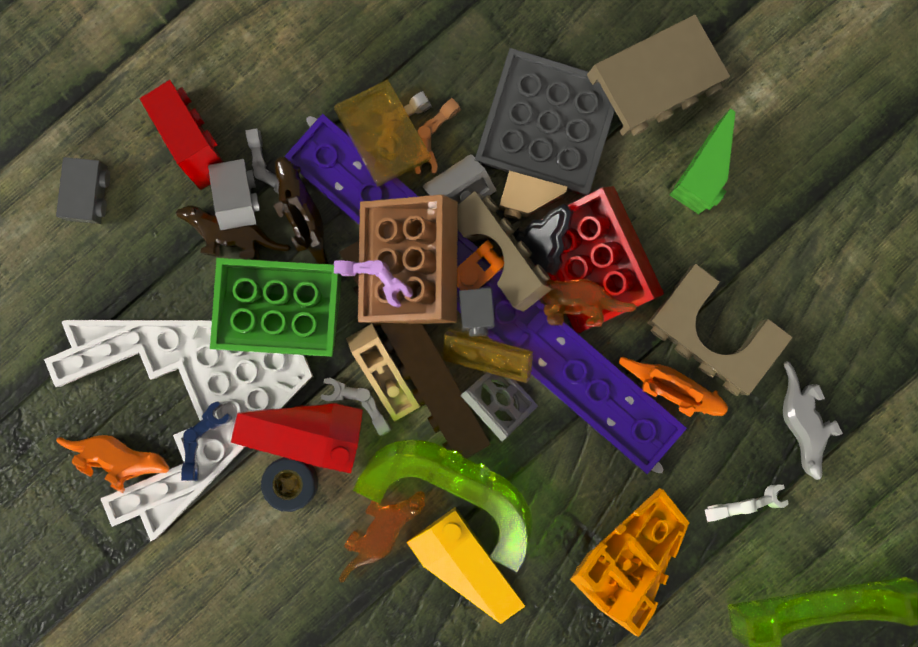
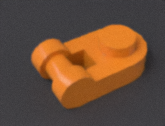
M489 240L484 242L458 266L457 288L461 291L480 289L504 268V257L497 255L493 250V244ZM483 257L491 265L486 271L477 264Z

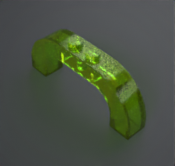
M397 441L384 446L370 458L358 478L353 491L380 504L389 486L394 481L403 477H417L426 480L490 513L497 522L500 533L495 541L490 559L516 572L518 571L525 558L531 538L532 517L526 500L511 482L492 472L483 464H476L454 450H448L428 441Z

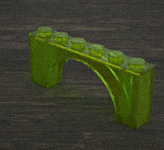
M903 577L728 605L732 634L745 647L782 646L781 638L802 628L826 623L878 620L901 623L907 626L918 625V582Z

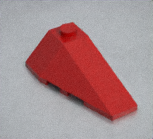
M324 403L323 405L238 412L231 443L314 466L351 474L359 442L363 409L338 403Z

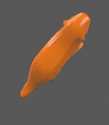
M621 357L619 360L623 367L643 382V391L654 397L657 395L663 396L679 405V411L690 417L694 412L707 413L712 416H724L728 410V405L718 395L717 390L709 392L705 387L675 369L660 364L641 363L626 357Z
M99 435L80 441H69L62 437H57L56 439L57 443L61 446L80 453L75 455L71 461L80 472L91 477L94 473L91 467L103 468L108 472L104 479L112 483L111 487L121 493L125 491L123 484L125 481L143 474L167 473L170 468L161 455L151 452L134 451L113 436Z

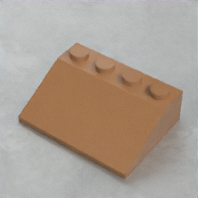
M444 195L360 202L359 263L375 260L385 262L393 277L400 279L412 289L413 296L407 297L400 290L396 297L401 306L399 308L394 307L386 299L383 290L385 285L376 275L360 273L358 290L359 323H457V201Z

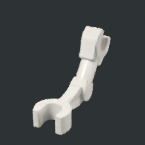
M769 485L765 490L764 496L757 499L751 498L736 503L708 506V509H705L707 521H716L738 514L754 513L758 508L766 505L771 508H784L789 504L788 500L777 499V492L785 489L784 485Z

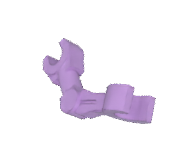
M379 260L363 263L334 261L335 274L355 276L356 274L367 273L379 277L385 285L383 290L386 299L394 307L399 308L401 306L396 297L400 290L407 297L413 296L412 289L400 279L394 278L385 262Z

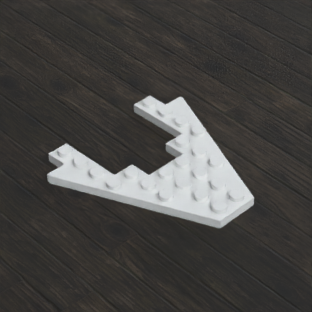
M65 320L62 321V325L72 348L46 358L44 361L55 387H61L140 354L150 380L179 369L200 421L203 419L202 415L210 404L216 401L222 404L215 412L216 418L221 419L227 413L232 416L229 423L214 430L210 428L198 440L199 445L196 452V462L199 468L198 481H181L183 465L181 464L169 469L167 473L157 474L125 488L124 493L117 491L101 498L112 527L140 515L149 539L152 541L157 539L245 448V446L231 443L237 413L265 409H283L309 382L313 374L305 355L210 349L212 321ZM186 430L173 435L184 462L183 434Z

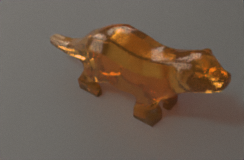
M548 279L547 283L552 290L540 298L547 304L544 306V313L548 315L547 321L549 325H562L565 313L573 315L583 313L591 317L586 322L587 326L601 327L604 321L602 310L616 312L636 310L635 304L620 302L614 299L600 285L587 279L564 282Z
M418 491L408 499L388 506H380L376 498L371 501L365 512L374 516L375 519L369 525L366 534L358 539L359 534L353 531L344 544L348 551H355L359 554L348 563L339 577L341 583L345 582L349 574L356 568L377 562L391 553L402 527L423 510L425 506V493L423 491Z

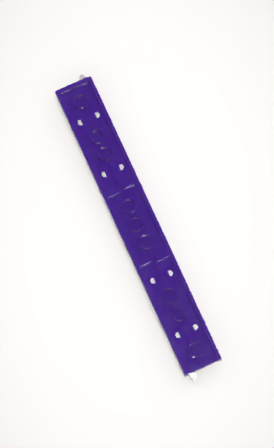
M323 113L318 119L311 116L307 117V123L310 128L284 156L291 163L301 168L300 175L359 226L360 202L419 197ZM459 231L457 232V268L478 249L470 240L463 237ZM484 257L477 263L484 271L491 266ZM501 269L480 288H491L494 328L488 329V335L486 336L644 473L648 474L651 470L656 473H662L663 467L659 460L687 428L539 300L524 312L514 308L497 285L503 269ZM457 288V311L461 313L459 291L461 290Z

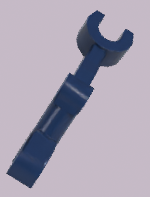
M219 401L211 403L202 415L203 419L194 427L187 429L183 434L185 462L181 469V481H198L199 468L196 462L198 440L210 428L214 430L229 423L232 418L228 413L221 419L216 418L215 412L222 406Z

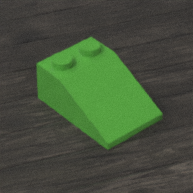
M731 108L716 123L669 194L697 214H700L705 209L710 211L714 205L717 206L726 193L723 186L728 180L736 113Z

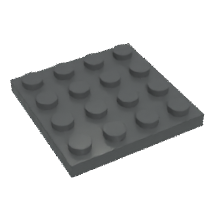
M510 48L475 161L508 173L513 171L567 186L566 191L587 196L594 180L615 110L600 83L592 85L587 76L588 71Z

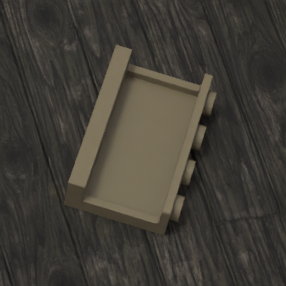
M696 15L595 64L587 74L592 85L599 82L623 124V128L620 130L622 136L630 132L633 136H636L648 129V123L655 119L658 123H661L674 115L673 110L679 107L686 110L698 103V97L706 94L709 98L724 89L722 84L730 77Z

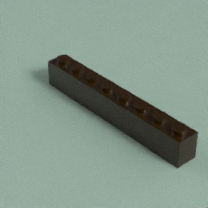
M359 241L339 252L343 258L340 261L359 263ZM356 274L353 278L357 285L353 289L358 296L359 274ZM373 323L376 329L382 327L387 335L382 340L390 354L397 353L402 363L397 366L406 381L412 379L417 389L412 392L421 407L426 405L432 414L427 419L435 433L441 431L444 435L446 442L442 445L449 458L453 459L456 457L460 463L491 445L468 403L461 397L460 389L423 325Z

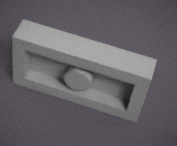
M472 154L423 185L424 190L429 196L444 195L457 201L458 205L474 191L484 197L497 191L486 169L478 161H475V157Z

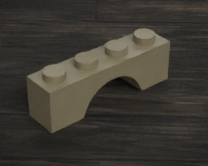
M474 191L458 205V230L463 237L473 242L491 239L499 244L504 255V269L497 285L511 305L524 312L552 290L547 283L549 276L539 264L536 266L529 258L532 252L523 241L517 242L512 235L515 229L506 218L501 219L496 213L499 207L489 195L484 197Z

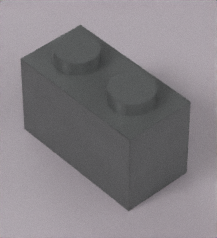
M63 157L56 217L65 221L101 224L102 217L106 215L107 202L104 199L105 188H108L110 184L108 166L98 160Z
M491 288L459 291L462 331H469V337L488 335V329L494 328Z

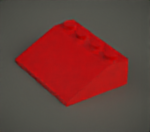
M614 186L602 187L568 205L573 210L571 226L564 236L566 248L561 255L563 264L555 276L550 273L548 275L577 334L664 295Z

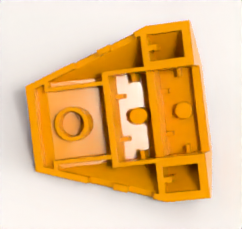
M659 488L602 542L587 553L570 580L600 611L639 637L655 613L658 602L654 601L660 584L666 585L669 576L664 573L671 556L676 558L690 522L667 493Z

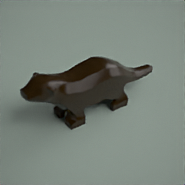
M280 157L275 161V172L279 181V202L275 203L274 207L280 217L286 214L288 221L293 227L295 236L291 240L296 250L303 251L308 249L318 264H328L324 250L323 221L304 183L299 177L301 168L291 163L286 157Z
M189 205L176 211L177 217L193 226L205 240L206 246L201 248L200 252L204 255L219 257L220 245L244 249V251L240 252L239 258L246 260H259L258 244L277 251L291 250L289 245L279 244L271 240L257 224L220 231L217 217L197 206Z

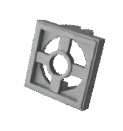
M499 362L461 395L501 441L506 439L538 407ZM493 382L503 385L505 388H497V386ZM482 386L490 393L491 404L488 406L481 399ZM496 393H502L507 398L508 406L501 405L498 402ZM514 399H515L516 404H517V409H516L515 406L513 405V404H514ZM497 410L506 411L512 420H499L494 413Z

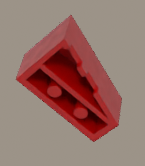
M168 80L139 99L177 165L202 190L211 184L208 165L223 163L224 161L215 148L218 146L216 140L209 130L204 131L202 127L205 124L204 120L195 108L191 110L188 104L192 100L184 88L180 87L177 89L171 80Z

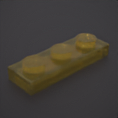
M451 329L444 334V361L527 383L531 378L533 351L477 336L469 337V334Z

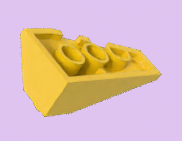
M456 507L407 541V544L424 568L500 624L525 607L522 600Z

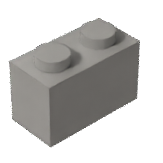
M244 159L208 165L214 209L220 231L256 224L255 212L260 211L257 193L251 194L250 189L256 188L253 170H246Z

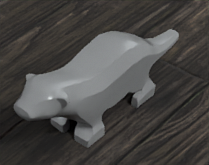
M786 361L784 362V368L788 375V388L783 403L784 421L799 443L802 468L815 480H819L822 478L823 453L830 435L839 436L843 433L837 421L830 423L828 420L823 423L819 412L815 410V400L825 399L819 385L805 386L801 392L797 374L791 363Z

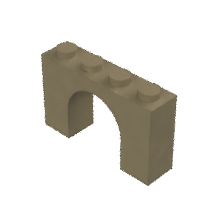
M697 264L689 267L647 322L653 327L650 331L659 339L666 341L668 338L677 345L675 351L689 360L692 357L700 363L698 368L711 378L715 375L725 382L722 386L735 396L739 394L750 395L793 337L767 319L760 321L744 344L735 352L721 355L710 351L702 344L697 335L696 317L701 306L720 282Z

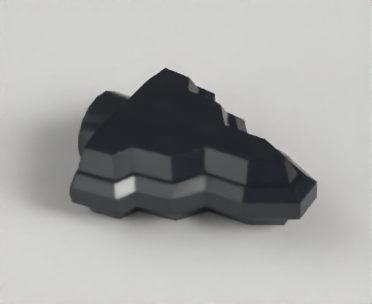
M566 204L550 210L543 220H533L527 227H519L513 233L517 242L523 241L532 252L529 258L535 266L539 264L546 272L554 276L563 264L561 255L566 248L564 236L571 226L573 210Z

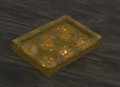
M388 80L334 105L339 119L377 187L430 161L431 156Z

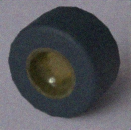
M285 457L273 461L265 469L261 478V490L264 499L271 507L283 512H293L303 508L314 498L318 489V476L311 464Z

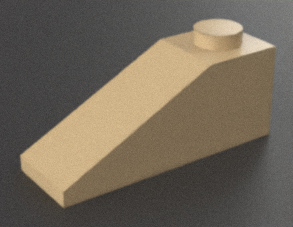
M373 324L346 338L351 353L394 422L420 407Z

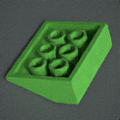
M216 258L210 349L333 357L341 293V274H335L334 265Z

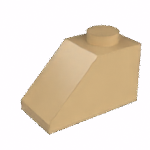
M509 171L499 210L504 211L503 215L506 217L521 220V216L529 217L563 198L567 186Z

